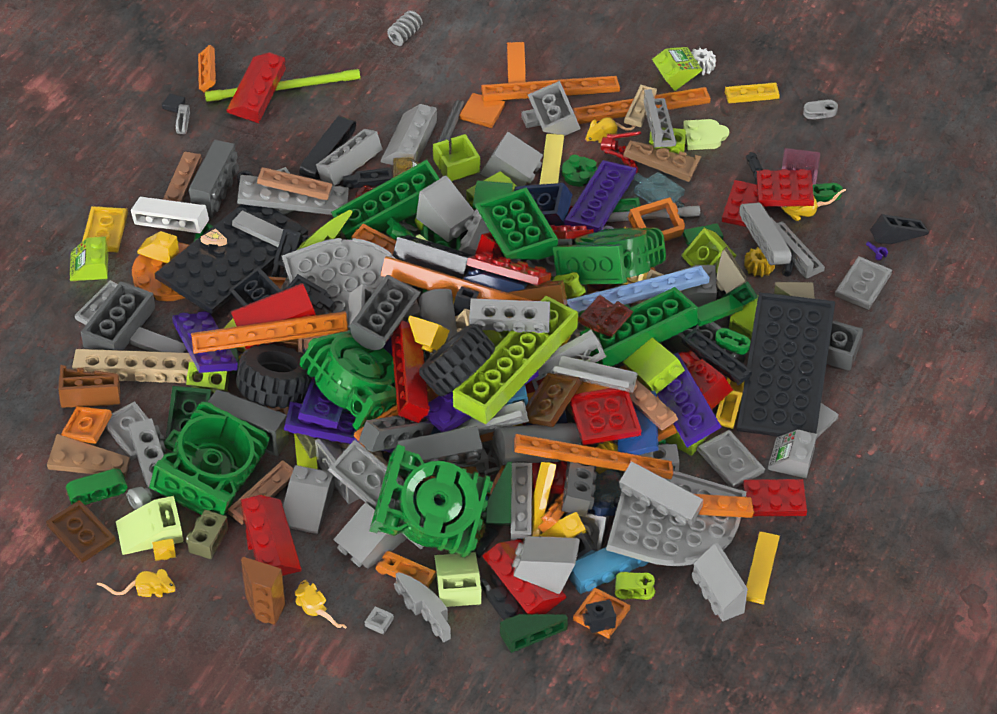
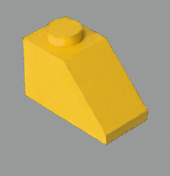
M160 231L148 237L137 252L138 254L168 263L179 253L177 236Z
M409 316L408 320L415 342L423 345V350L433 353L434 350L437 351L446 342L450 330L439 324Z
M577 512L558 520L556 524L542 533L540 537L574 538L582 532L586 534V529Z

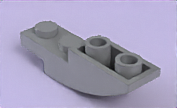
M400 572L396 573V583H394L397 593L399 595L402 594L407 608L409 610L412 609L415 615L422 613L423 618L431 623L435 636H439L443 642L450 640V626L447 623L448 608L442 600L418 580Z

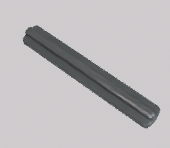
M457 99L438 142L450 140L459 120V115L464 108L463 100Z

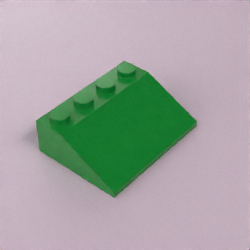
M527 187L475 204L476 209L505 258L540 260L554 255L553 247L558 246V238Z

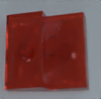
M599 295L579 317L578 322L598 333L613 336L632 315L633 311L619 301L613 304Z

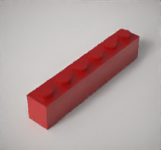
M402 320L391 335L397 410L399 416L419 423L423 417L428 415L430 410L427 384L419 373V369L424 364V350L422 349L423 345L415 342L410 323Z

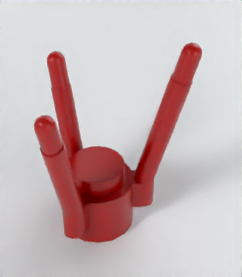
M641 131L614 135L607 134V137L602 138L601 150L604 153L628 160L629 158L623 156V154L615 152L619 147H623L618 145V140H615V138L640 135Z

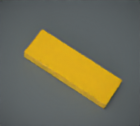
M776 83L725 87L728 103L779 99L780 96Z

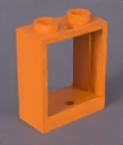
M671 197L630 209L627 217L632 228H646L641 216L666 208L674 227L662 231L664 242L681 237L685 229V223L679 217L677 205L672 202Z

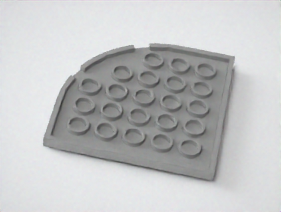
M356 238L352 240L330 239L282 255L290 283L299 274L327 290L328 294L331 295L330 299L337 306L333 313L346 311L347 322L349 318V293L360 285L377 289L385 278L381 276L385 257H395L375 243ZM417 300L403 321H407L409 316H421ZM313 307L316 315L332 313L324 307L322 310Z
M673 471L672 479H666L692 494L746 497L747 493L746 491ZM621 491L606 550L659 565H691L714 543L718 542L722 550H724L733 540L741 517L697 515L692 526L687 523L683 525L677 522L674 516L670 514L664 515L657 510V507L651 504L647 506L639 501L640 498L634 495L628 496Z

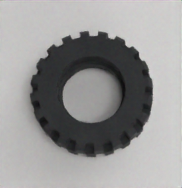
M470 324L450 338L428 358L419 369L420 376L437 395L445 396L474 374L491 357L495 351V346L477 325Z
M260 344L259 346L254 345L250 349L248 348L243 352L239 361L236 378L239 391L253 403L257 402L259 405H266L269 408L280 407L282 409L289 407L290 402L303 403L312 377L307 374L308 369L300 367V359L304 354L297 352L294 348L275 344Z

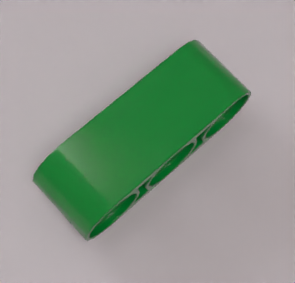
M115 468L70 481L66 485V490L71 504L80 500L86 505L123 494L127 490V484L122 470Z

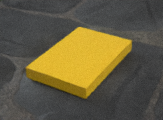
M91 206L82 242L86 238L106 237L108 252H118L128 210L126 208Z

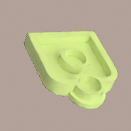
M712 119L683 121V129H686L685 140L687 150L716 149L721 146V141L729 136V129L724 125H719L717 121Z

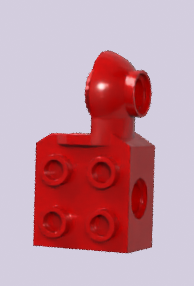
M691 350L679 352L681 359L712 410L733 391L732 387L724 375L703 359L700 360Z

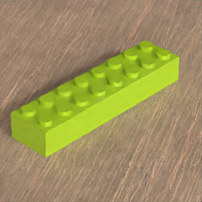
M545 296L541 301L550 302L549 333L511 331L495 347L491 357L466 381L453 390V407L486 425L578 328V312Z

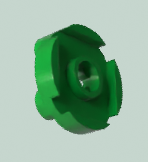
M571 155L562 165V176L565 178V182L576 187L584 186L585 183L590 181L597 170L596 161L586 157H579L578 155Z

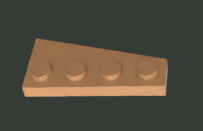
M631 140L623 156L688 182H690L701 159V156L698 155L690 157L686 156L687 153L680 151L679 154L669 152L667 148L654 149L653 145Z
M57 434L47 467L49 470L97 474L117 468L122 470L124 478H126L130 457Z

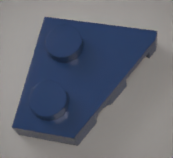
M599 500V502L594 501L592 509H588L587 512H594L599 517L615 516L617 507L611 506L609 501Z

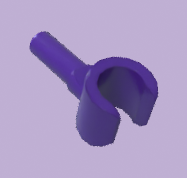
M866 243L876 253V260H881L883 256L887 257L888 250L885 247L876 248L872 243Z

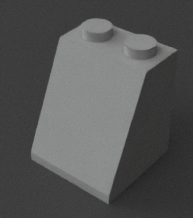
M507 132L493 151L480 174L485 177H491L501 171L516 186H524L527 182L530 184L535 177L533 172H537L542 165L540 160L543 154Z
M447 176L440 178L420 191L417 220L447 242L459 237L460 234L467 230L469 223L474 219V210Z
M365 502L333 540L339 544L337 549L345 556L348 553L353 556L350 560L358 567L363 565L369 569L383 558L385 552H391L407 538L402 533L393 536L380 531L377 534L370 532L369 529L375 510Z
M526 536L523 544L519 542L515 551L516 557L512 564V567H515L513 576L560 594L575 566L580 539Z

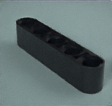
M338 116L300 166L299 174L310 179L319 180L320 175L316 164L351 138L356 129V121Z

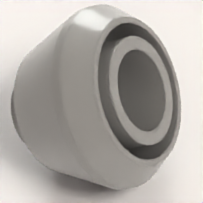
M143 487L131 488L126 495L134 510L151 502V498H153L150 490Z

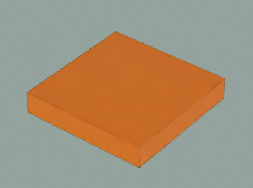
M472 93L459 117L461 120L492 128L505 107V101H483L482 95Z
M77 406L61 435L81 442L96 444L113 414L111 410Z
M593 588L574 614L573 620L585 626L583 614L586 610V604L610 599L616 614V626L613 629L597 632L609 639L629 612L630 605L597 588Z

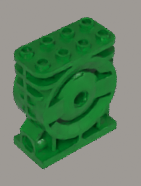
M658 228L603 229L599 232L577 238L575 240L576 245L553 247L556 276L577 273L581 284H624L627 282L626 278L647 273L651 270V267L662 264L666 259L664 235Z
M350 331L313 338L309 342V347L300 359V367L308 369L307 374L310 377H315L318 388L330 401L350 411L356 417L352 425L356 430L362 428L366 420L376 419L397 405L393 357L384 348L379 350L367 349L353 338Z
M200 402L197 409L191 415V419L182 428L175 442L173 453L165 454L155 464L149 488L166 497L174 496L175 502L200 515L203 514L204 510H208L225 516L234 501L235 494L243 487L246 479L254 471L261 457L265 454L269 437L264 430L258 429L248 422L231 415L229 412L217 408L212 403Z
M397 445L389 458L369 531L376 534L380 531L393 536L403 532L410 540L419 545L437 547V550L440 551L446 549L449 550V554L459 553L460 557L465 558L476 548L478 539L475 538V535L481 529L483 519H480V516L486 510L488 500H485L487 493H490L493 481H490V476L485 475L483 478L478 476V472L468 473L466 472L467 469H461L449 462L432 461L424 464L419 454L405 450V446ZM398 475L407 477L402 485H399L396 481ZM429 476H436L435 478L429 479L426 482H424L418 489L415 497V506L418 511L417 513L413 503V494L416 486L423 479ZM463 496L465 501L463 514L456 522L447 525L444 533H440L442 525L451 522L459 514ZM391 498L395 499L394 509L389 508L388 506L390 504ZM434 498H439L443 505H437L434 502ZM421 517L424 519L422 527L419 525Z

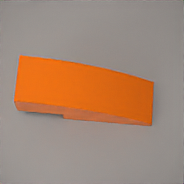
M507 42L508 83L526 82L524 42Z

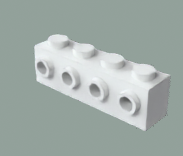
M139 197L131 209L134 224L201 233L209 221L206 205Z

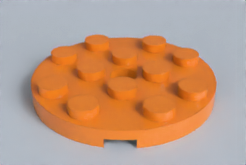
M178 242L179 253L189 245ZM139 254L132 266V277L135 287L152 292L158 301H175L185 298L155 279V272L167 263Z

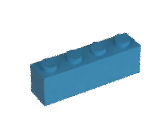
M605 547L577 560L568 578L577 591L582 594L592 591L593 588L611 582L620 572H630L635 568L647 565L649 562L608 551Z

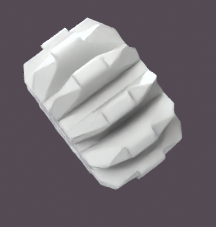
M700 47L698 50H692V55L703 70L699 74H710L714 70L716 63L713 52L707 51V48L703 50Z

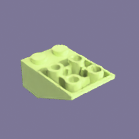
M174 496L153 500L116 521L123 555L153 549L152 542L173 538L174 544L183 542Z
M471 552L465 558L460 557L459 553L435 555L438 595L445 606L481 604V584L476 552Z

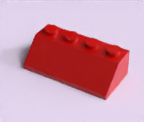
M272 53L253 57L226 112L259 123L286 70L285 58Z
M303 283L231 311L237 327L316 316ZM254 345L245 346V349H246V350H247L248 348L250 349V348H251L252 346H254Z
M264 495L241 499V511L255 560L280 568L282 576L302 571L281 500Z
M521 539L498 543L482 555L527 614H546L567 598L563 591L557 594L513 576L515 567H512V564L516 557L515 551L519 542L523 544Z

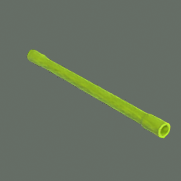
M359 69L333 74L280 81L275 91L338 81L360 79ZM237 88L206 91V102L231 98L234 96Z

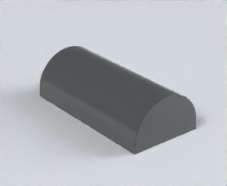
M387 274L352 321L350 332L353 338L367 349L379 350L383 348L421 292Z
M434 289L423 293L419 297L421 319L439 324L450 330L446 339L447 342L457 334L452 290ZM436 350L433 353L426 351V359L428 360Z
M574 422L556 423L554 427L542 425L497 427L493 433L503 465H506L507 462L541 463L563 461L514 452V438L516 434L581 445V438Z

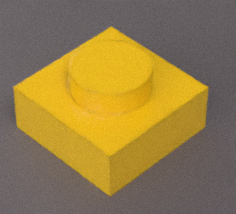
M173 538L152 542L156 561L176 557Z

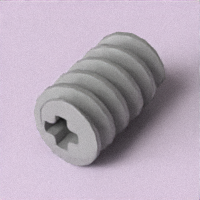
M407 11L389 27L388 37L393 44L402 46L408 38L419 30L420 26L423 25V21L415 11Z

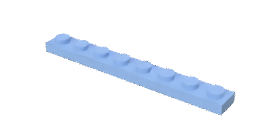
M697 266L567 300L566 306L577 311L579 314L582 310L626 305L653 298L673 287L680 291L707 284L710 277L702 266Z

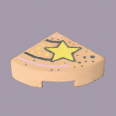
M216 229L201 236V242L206 245L218 244V246H223L227 244V239Z

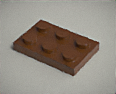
M547 373L526 405L529 421L525 423L554 427L582 384L580 378Z
M80 500L46 521L49 529L81 563L116 542L115 536Z

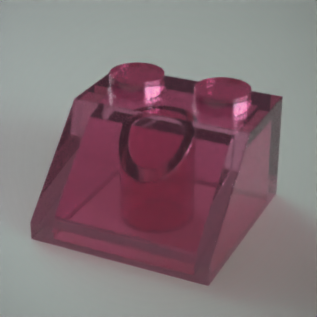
M785 148L782 169L811 170L812 185L817 182L820 152Z

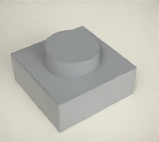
M534 109L522 111L521 117L526 128L540 126Z
M375 606L365 621V627L384 634L393 621L394 616Z

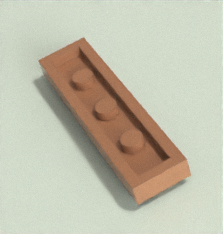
M183 153L163 200L184 201L201 163V154Z
M262 167L257 179V184L324 200H328L332 190V183Z
M636 379L633 393L629 392L633 405L662 431L677 421L676 414Z
M282 460L228 509V514L243 525L245 522L241 511V499L257 495L273 498L289 484L294 469Z

